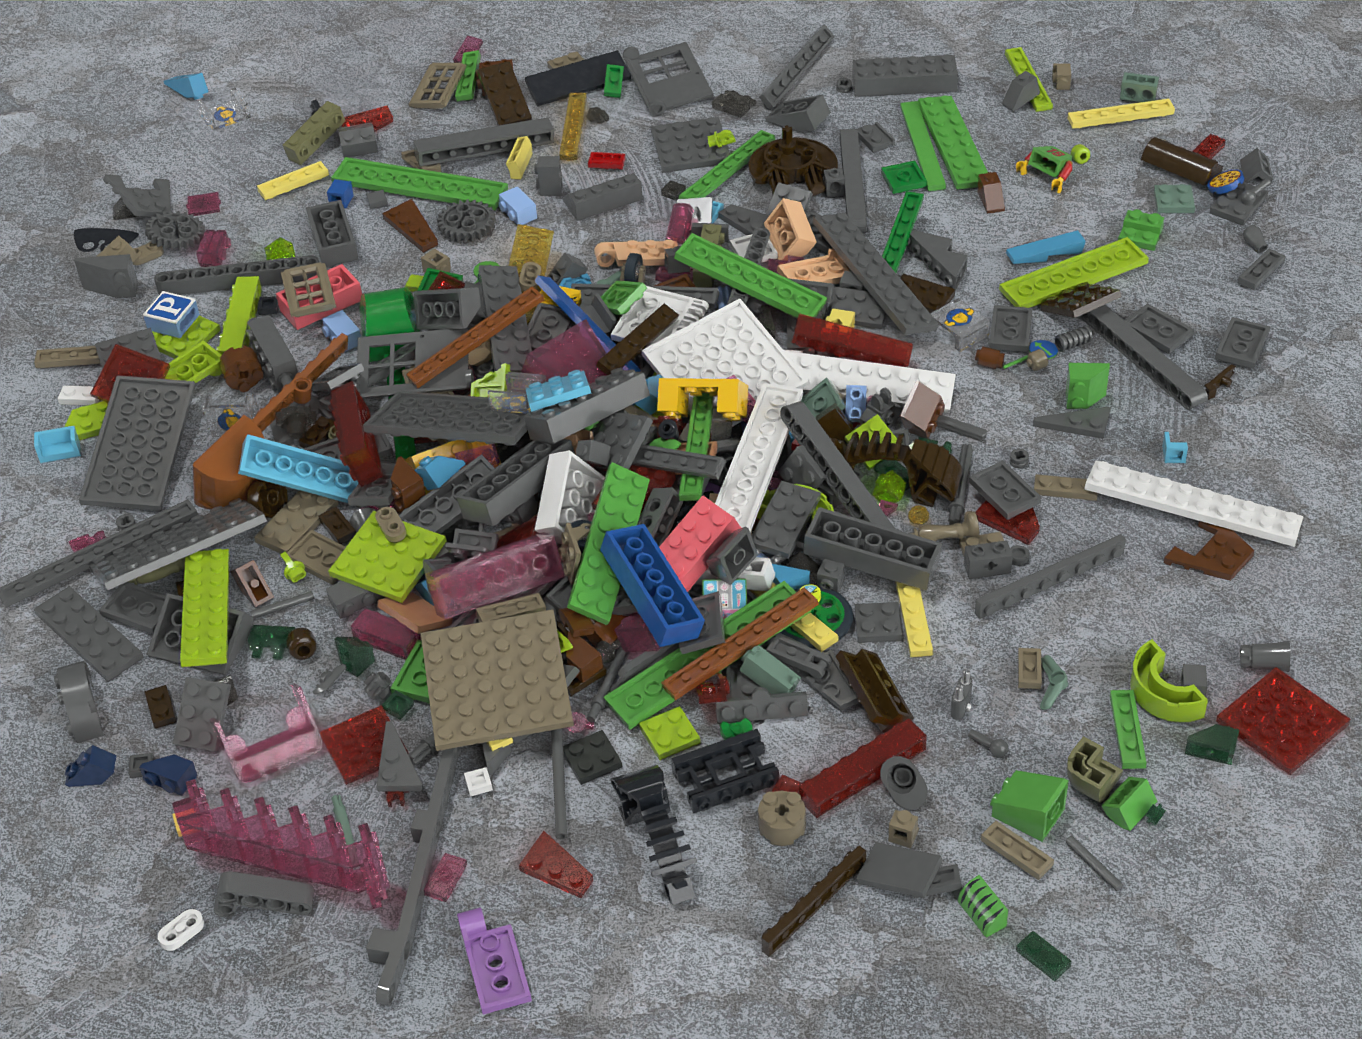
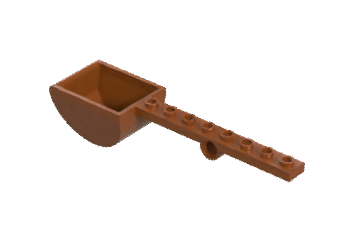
M341 333L337 338H333L329 346L325 350L322 349L313 361H309L306 368L301 373L298 372L289 384H286L277 396H273L264 408H261L252 420L243 415L193 463L194 503L197 506L211 510L215 507L222 506L223 508L230 505L229 502L237 498L247 501L248 489L257 480L256 478L238 474L242 444L247 434L265 439L262 432L293 402L298 404L308 403L312 397V383L348 349L347 335Z

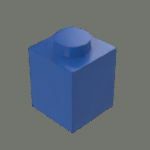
M334 179L327 191L328 201L341 200L343 207L347 208L354 196L351 181Z

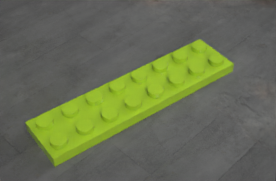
M1126 237L999 284V290L1015 307L1030 308L1047 301L1046 299L1051 296L1061 295L1064 290L1075 289L1080 283L1088 282L1089 284H1095L1148 264L1149 257Z
M229 549L198 551L185 557L180 653L181 667L227 663Z

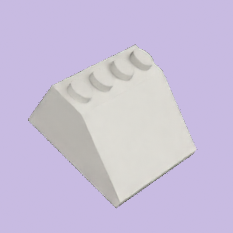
M570 450L550 454L535 531L548 540L562 544L561 534L565 531L566 523L571 524L577 520L592 521L605 477Z

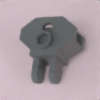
M886 387L882 388L879 394L872 396L871 401H869L864 413L860 417V425L877 414L888 428L895 425L902 412V407L892 402L889 389Z

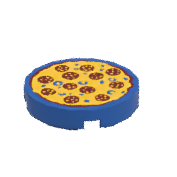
M1229 170L1211 178L1208 181L1207 187L1212 194L1214 192L1216 194H1223L1238 187L1237 184H1242L1245 178L1241 170Z

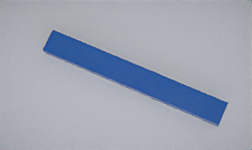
M537 276L535 283L604 354L616 346L550 277ZM632 360L622 368L623 370H635V372L641 371Z

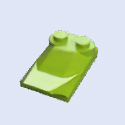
M203 340L157 370L158 379L195 381L197 383L208 375L219 376L222 374L220 368V357L222 355Z

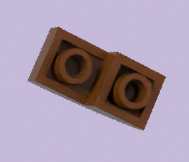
M569 608L558 609L565 628H569L572 637L594 634L595 627L589 617Z

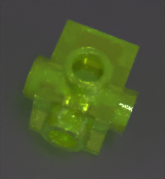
M281 237L264 248L266 260L296 257L293 243Z
M893 470L877 477L872 495L886 508L899 502L904 496L906 482Z

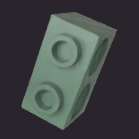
M1124 72L1120 100L1129 102L1155 101L1159 77Z

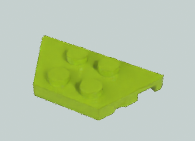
M504 363L497 371H491L482 379L471 383L470 396L508 399L510 365Z
M109 400L72 409L64 427L75 426L79 440L98 436Z

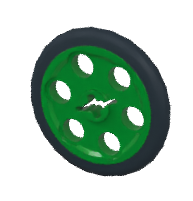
M819 587L821 600L818 602L819 605L811 609L810 613L838 635L839 641L847 634L852 625V607L840 593ZM825 603L832 604L829 608L822 607ZM831 618L838 619L835 623L828 622ZM790 626L780 632L807 645L809 648L817 649L801 634L791 631L792 627Z

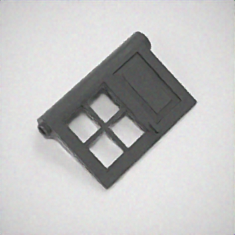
M687 42L639 55L638 49L633 46L627 47L623 51L622 56L650 114L653 116H659L665 110L714 96ZM677 52L681 53L684 60L665 65L662 59L663 56ZM659 59L661 67L643 72L639 63ZM687 64L690 72L671 77L668 68ZM664 70L668 77L649 83L645 75Z
M468 327L463 329L358 337L357 363H361L365 370L360 372L361 376L353 380V384H350V395L354 396L355 399L394 396L398 391L432 393L471 389V383L474 382L473 370L469 369V353L420 388H417L413 383L394 385V367L415 366L416 368L469 331ZM416 343L415 361L394 362L395 345ZM390 346V363L369 365L370 347ZM390 368L389 385L368 387L369 370Z

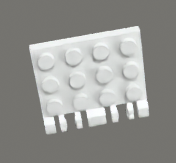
M646 286L647 289L643 292V297L635 301L630 306L631 309L620 318L611 333V340L620 342L665 303L678 313L679 317L647 346L649 347L703 318L709 308V304L704 300Z

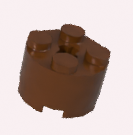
M248 346L237 349L231 347L220 357V368L225 382L230 388L240 390L241 392H248L250 388L258 384L263 378V370L257 354Z

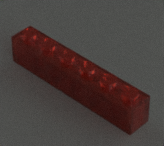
M800 313L791 343H795L797 346L810 347L818 352L832 353L837 357H847L856 361L908 367L913 348L912 343Z
M909 718L902 723H897L892 729L884 734H879L873 741L860 746L852 754L842 757L831 767L824 768L815 777L805 780L799 786L801 800L817 819L881 778L880 771L882 765L887 759L894 756H902L910 760L925 751L927 735Z

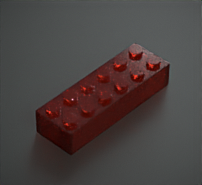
M353 381L331 391L332 399L330 403L334 409L332 414L336 420L334 425L338 431L336 432L337 439L340 442L338 443V448L342 453L340 459L344 466L348 465L350 468L349 473L353 481L357 480L360 486L363 487L384 476L376 437L373 433L364 432L363 424L371 418L370 409Z

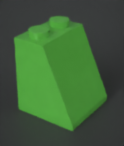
M1016 770L1011 778L1007 777L1005 779L1001 792L999 794L995 793L990 803V806H992L991 817L1043 842L1065 810L1069 780Z

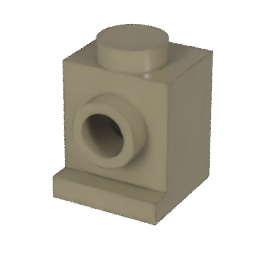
M1053 63L1052 81L1056 83V90H1070V63Z
M432 249L421 257L424 273L427 268L450 272V258L440 251Z
M895 810L889 823L888 841L912 848L919 831L918 817L912 815L907 810ZM898 830L907 833V837L898 835Z

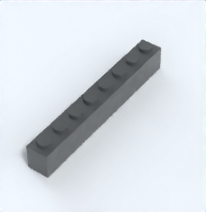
M546 117L413 140L414 156L420 167L512 151L517 138L528 136L532 147L554 143V128L549 118Z

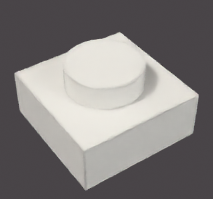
M487 767L464 773L470 796L493 791Z

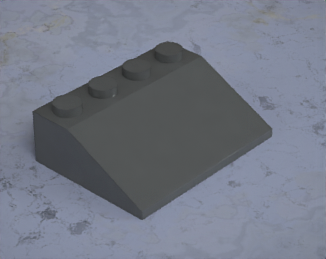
M167 593L146 655L181 664L182 596ZM228 608L227 663L191 667L226 675L248 639L254 617L244 611Z

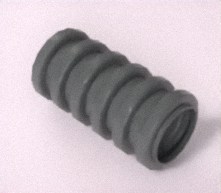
M1088 326L1079 327L1055 336V345L1060 352L1092 341V332Z

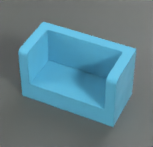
M75 426L34 432V447L40 463L81 456L80 440Z

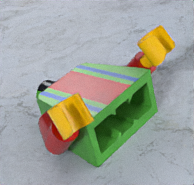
M1054 146L1033 147V150L1024 158L1025 161L1016 163V172L1020 170L1021 175H1025L1027 173V165L1029 164L1055 178L1057 177L1058 179L1052 181L1051 190L1054 187H1058L1057 193H1060L1062 191V182L1066 181L1072 171V155Z

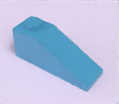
M203 73L180 75L164 80L165 85L186 98L200 99L204 97L203 94L209 92Z

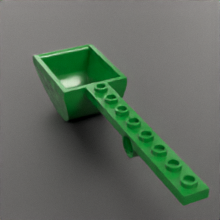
M407 287L368 292L361 295L359 311L362 337L420 332V330H417L414 296ZM406 344L395 345V351H397ZM390 346L370 347L369 362L381 361L389 356ZM405 366L394 371V385L405 384L402 370H406ZM390 374L387 377V385H389ZM404 435L393 436L396 461L400 456L405 460L416 455L414 438Z

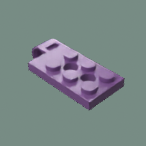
M481 907L458 913L459 926L482 1014L532 1001L511 924L487 930ZM494 960H500L502 962V964L498 967L489 966V964ZM498 981L508 982L503 988L495 987Z

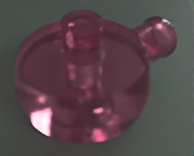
M573 712L574 726L567 727L572 733H581L585 728L592 730L594 722H588L586 717L580 712Z

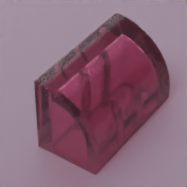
M673 204L665 240L677 241L678 244H683L688 239L694 209L690 204Z

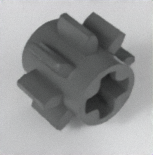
M372 672L364 681V684L367 685L364 690L373 699H377L379 696L384 699L391 691L389 686L391 680L383 672H378L377 674Z

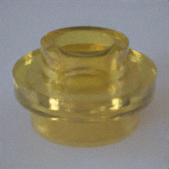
M916 505L909 511L908 519L913 524L922 525L928 522L929 512L924 506Z

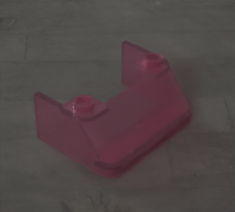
M296 683L291 684L299 706L290 709L286 714V723L289 729L247 747L245 741L239 735L232 734L225 737L219 721L216 718L210 719L221 748L235 776L241 782H253L310 757L321 750L323 740L303 690Z

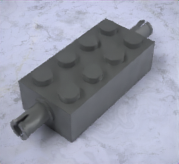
M269 315L251 318L247 322L249 330L246 331L249 341H252L250 348L256 352L265 377L270 378L269 383L272 390L276 389L279 394L282 388L289 384L298 373L295 359Z

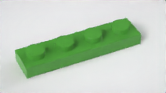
M479 50L463 53L461 63L466 64L467 67L457 85L455 94L457 102L467 101L474 97L477 81L476 70L479 69L481 59Z
M1110 690V702L1122 769L1146 768L1147 762L1134 690Z

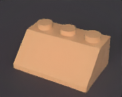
M783 198L764 222L765 228L770 231L769 238L778 252L777 259L780 264L807 255L817 243L801 202Z

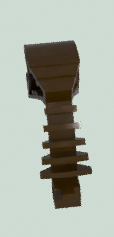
M863 431L860 439L859 434L855 432L847 446L843 441L831 438V441L852 470L855 469L856 464L872 460L902 462L908 471L913 502L933 507L937 493L949 501H954L963 468L952 454H949V451L943 446L915 439L909 446L902 445L904 435L900 434L896 444L891 443L890 432H886L880 444L879 431L873 432L870 441L868 431Z

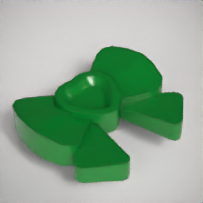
M747 718L741 722L731 724L722 722L720 724V733L724 739L749 732L753 729L751 722Z

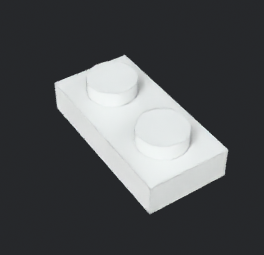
M63 386L58 396V402L63 405L95 404L99 402L102 390L101 387Z

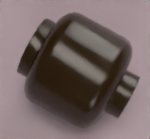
M303 627L296 628L287 636L288 651L295 659L306 660L315 654L317 643L312 631Z

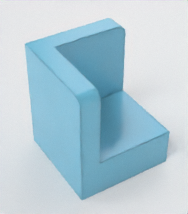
M1164 432L1162 444L1164 462L1186 463L1187 442H1170L1169 432Z

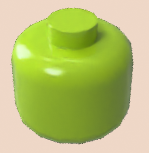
M1082 144L1075 145L1070 152L1072 159L1078 164L1086 163L1091 156L1089 149Z

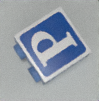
M162 291L143 314L147 328H151L153 332L181 338L200 315L194 298Z

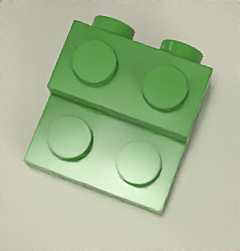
M1138 209L1128 210L1118 240L1128 237L1138 248L1155 251L1163 230L1165 217L1160 216L1158 213H1143Z

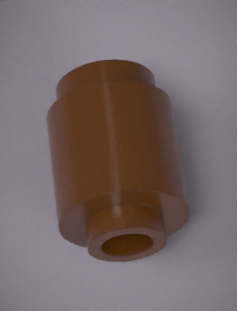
M982 346L981 350L977 349L975 361H978L979 366L995 370L996 368L1001 369L1005 353H1001V350Z

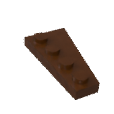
M412 198L382 213L383 219L423 253L438 245L436 236Z

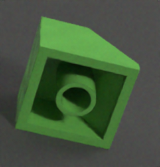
M1069 363L1066 383L1067 409H1088L1106 396L1110 363Z

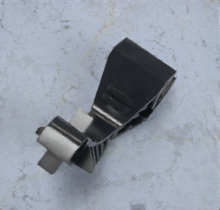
M653 765L611 778L612 787L621 802V806L618 809L625 826L642 821L645 822L644 832L649 833L650 841H647L646 845L647 847L653 846L655 855L649 856V861L657 860L659 866L658 869L650 871L651 876H662L669 902L675 905L696 898L691 878L686 874L685 867L697 863V859L694 857L682 860L681 852L690 850L691 847L690 844L678 846L676 839L685 834L683 830L675 833L672 826L678 821L676 816L672 818L668 816L671 809L667 789L663 782L664 774L662 769L658 765Z

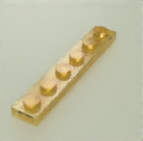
M587 93L569 94L559 153L560 160L572 161L578 159Z

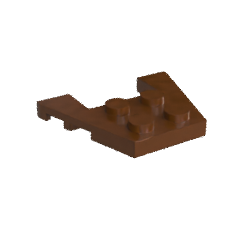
M1199 521L1198 527L1214 534L1195 556L1174 546L1164 557L1163 563L1171 566L1174 563L1182 565L1186 570L1194 568L1202 570L1205 575L1231 581L1254 556L1255 550L1233 530Z

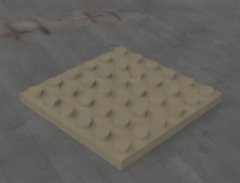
M553 609L421 633L437 751L574 726Z

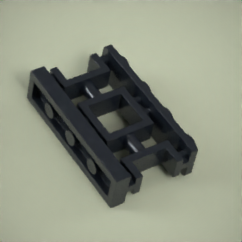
M758 729L671 758L672 773L679 783L690 780L694 787V790L687 792V799L689 804H691L693 813L706 811L711 807L722 803H729L734 799L749 796L754 792L779 784V769L775 763L762 765L758 757L765 753V746L761 742V735ZM748 754L750 759L740 762L738 757ZM733 765L737 775L719 780L715 771ZM705 769L707 774L697 777L695 772ZM756 769L757 773L747 776L746 770ZM713 784L714 788L704 791L703 785Z

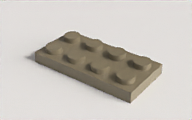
M299 490L254 536L255 542L280 554L283 552L287 553L310 530L314 531L321 522L318 515L339 505L338 500Z

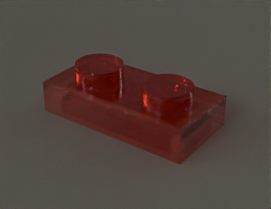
M1209 134L1192 152L1212 159L1225 146L1226 140L1217 135Z

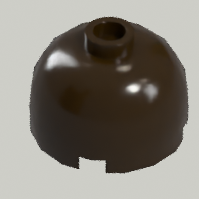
M260 479L253 482L247 492V503L261 511L266 518H273L283 508L284 503L287 504L288 501L286 486Z

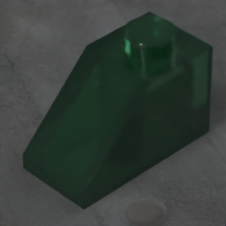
M337 636L334 639L340 664L346 665L347 668L345 670L352 675L360 676L375 662L374 649L367 641L363 642L357 637Z
M1215 724L1188 736L1185 754L1232 765L1239 729Z

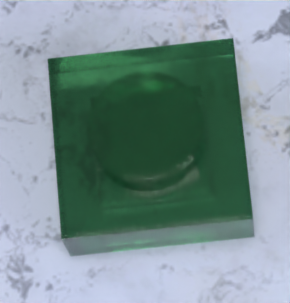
M395 690L382 704V709L384 712L401 720L414 706V701L412 698Z

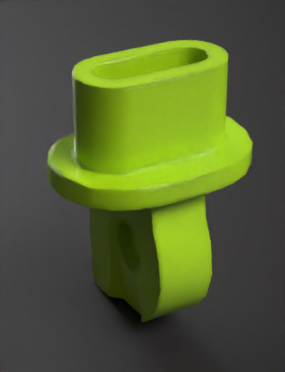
M723 130L720 133L715 131L714 135L707 136L709 147L716 145L722 147V145L736 142L730 130Z
M286 552L280 554L286 565L284 576L295 583L306 576L307 573L304 570L303 562H293Z

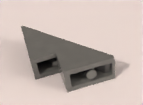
M912 230L907 247L947 287L953 288L956 291L967 271L968 255L952 252L953 239Z

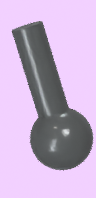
M1266 178L1252 190L1243 191L1241 194L1242 202L1253 203L1256 195L1269 186L1271 181Z
M974 729L970 730L968 737L990 748V752L995 757H1003L1007 754L1008 744L1003 739L993 740Z

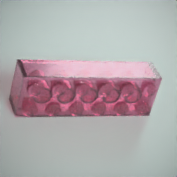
M545 532L425 574L436 614L444 619L565 577L555 537Z

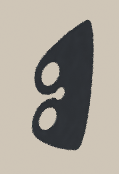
M81 228L74 230L75 244L83 252L95 250L99 246L100 240L105 241L100 246V250L103 251L105 246L118 236L127 243H131L139 236L137 232L121 229ZM87 242L94 243L91 249L83 248V245Z

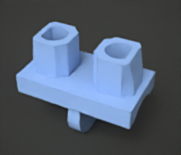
M846 385L845 416L849 421L860 422V417L866 409L867 386Z

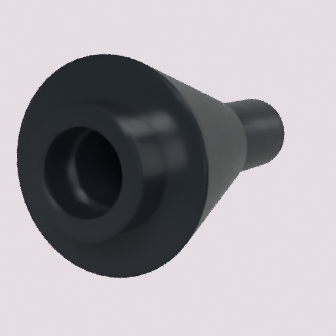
M668 419L659 425L658 434L660 437L678 441L680 435L675 421Z

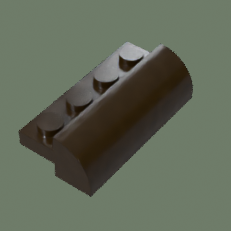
M1153 137L1148 142L1141 156L1142 161L1201 185L1208 184V181L1214 175L1220 174L1223 166L1218 164L1216 160L1206 158L1199 153L1191 152L1156 137Z
M861 649L856 655L842 650L839 651L835 657L840 664V669L847 676L849 685L854 689L859 703L863 705L867 712V718L872 723L877 724L881 732L889 733L900 730L914 719L877 653Z

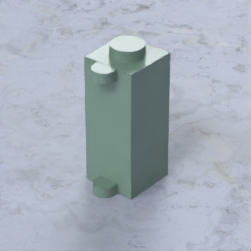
M759 645L755 646L752 650H748L741 659L743 664L740 671L759 686L766 688L770 694L793 693L801 679L799 675Z

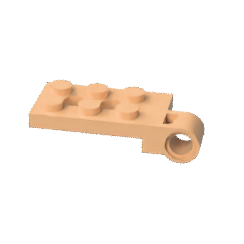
M677 241L601 242L596 245L594 253L597 263L601 267L611 266L615 259L618 266H623L630 253L641 254L643 266L665 265V249L674 248L678 244Z
M833 248L828 249V255L777 266V272L785 278L833 283L834 285L840 283L844 271H850V268Z

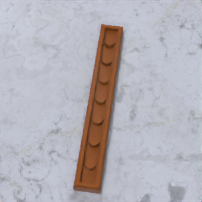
M533 286L408 372L406 374L407 378L417 388H420L545 300L543 295Z
M805 587L727 638L724 643L718 644L662 681V687L676 701L743 656L748 650H752L755 646H758L819 605L818 599Z

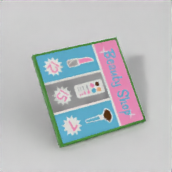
M720 579L702 580L703 595L719 591L722 599L723 620L747 605L746 579H736L731 585Z

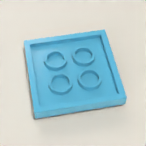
M574 370L569 372L568 376L561 378L560 376H555L542 384L541 382L532 383L529 385V388H526V393L532 412L590 394L591 390L585 372Z

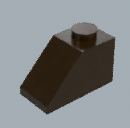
M836 403L816 416V420L829 438L845 440V436L855 430Z

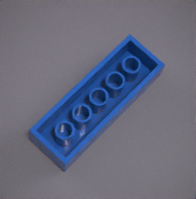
M645 524L606 531L600 550L659 647L698 638L705 619Z

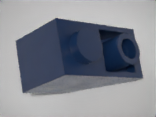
M92 745L85 752H81L73 763L68 764L65 770V785L75 787L103 784L114 774L117 755Z
M175 754L142 763L139 767L143 780L148 785H156L168 793H176L181 796L198 776L193 761Z

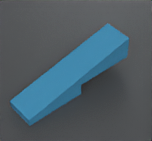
M1077 230L1009 248L1006 250V254L1013 264L1047 262L1050 255L1082 253L1086 241Z

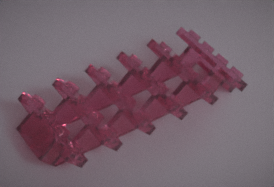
M195 779L186 782L190 797L172 803L187 850L310 881L311 883L333 887L345 892L358 894L367 891L373 909L382 907L381 900L388 898L386 888H389L390 884L382 860L383 856L379 847V840L376 831H370L368 823L358 826L361 841L347 845L341 823H335L333 814L323 817L327 832L312 836L311 830L308 828L310 826L306 814H300L298 805L288 808L292 823L278 827L271 804L266 806L264 798L260 797L254 799L258 814L244 819L237 796H231L229 788L220 791L224 806L210 810L208 802H205L207 799L203 787H197Z

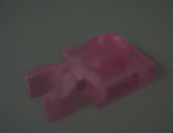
M101 530L92 537L89 534H85L68 542L74 553L106 538L104 531Z

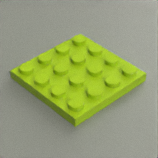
M373 511L328 572L333 578L403 603L425 573L423 560L435 559L447 542L446 537L402 521L406 528L405 538L399 542H390L378 526L375 517L376 511Z

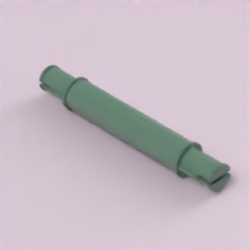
M334 795L331 798L334 806L333 812L345 856L348 858L349 866L356 867L359 865L346 807L342 803L341 796L338 795L337 797V795Z

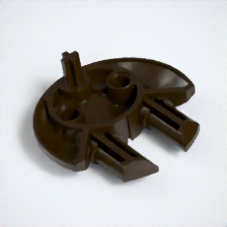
M788 125L782 128V139L762 145L752 154L749 160V174L752 180L761 185L768 183L771 187L772 195L778 183L788 185L794 184V182L802 183L806 181L808 191L812 192L813 197L826 191L823 180L824 170L838 169L837 157L828 146L812 139L793 137L792 127H788Z

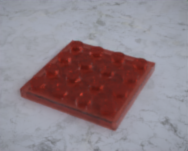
M1277 667L1220 712L1216 718V722L1289 775L1294 773L1349 726L1351 720Z

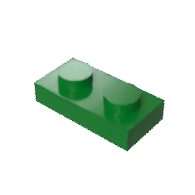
M607 64L604 96L621 97L624 66Z

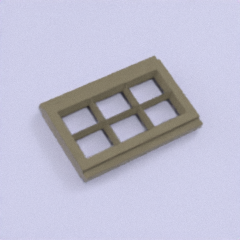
M430 64L409 102V106L413 108L437 109L446 107L467 67L466 64ZM436 71H443L440 77H434ZM448 71H454L451 77H445ZM431 82H437L434 89H427ZM442 82H448L445 89H439ZM424 94H431L428 100H422ZM435 94H442L439 101L433 100Z
M319 262L286 269L281 272L291 317L295 316L296 318L336 308L325 263L321 264ZM317 272L318 278L307 279L306 274ZM303 275L304 281L294 283L293 277ZM320 284V291H310L309 286ZM306 287V294H296L295 289ZM323 296V303H313L312 298ZM309 299V306L299 307L298 301Z

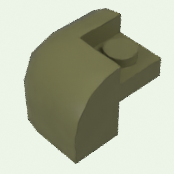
M1083 736L1068 757L1067 775L1070 784L1075 789L1095 801L1103 803L1109 797L1110 790L1121 778L1123 770L1102 759L1103 746Z

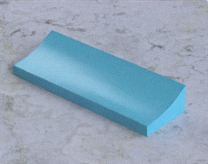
M247 434L242 444L238 474L348 503L349 495L365 476L367 467Z

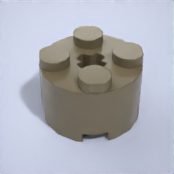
M769 791L763 795V799L758 807V827L760 835L770 840V844L777 846L792 845L794 840L804 835L806 829V809L801 796L797 792Z

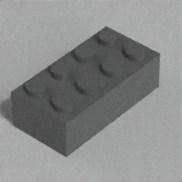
M337 200L306 207L309 225L321 263H325L326 267L359 260L356 243L342 201Z

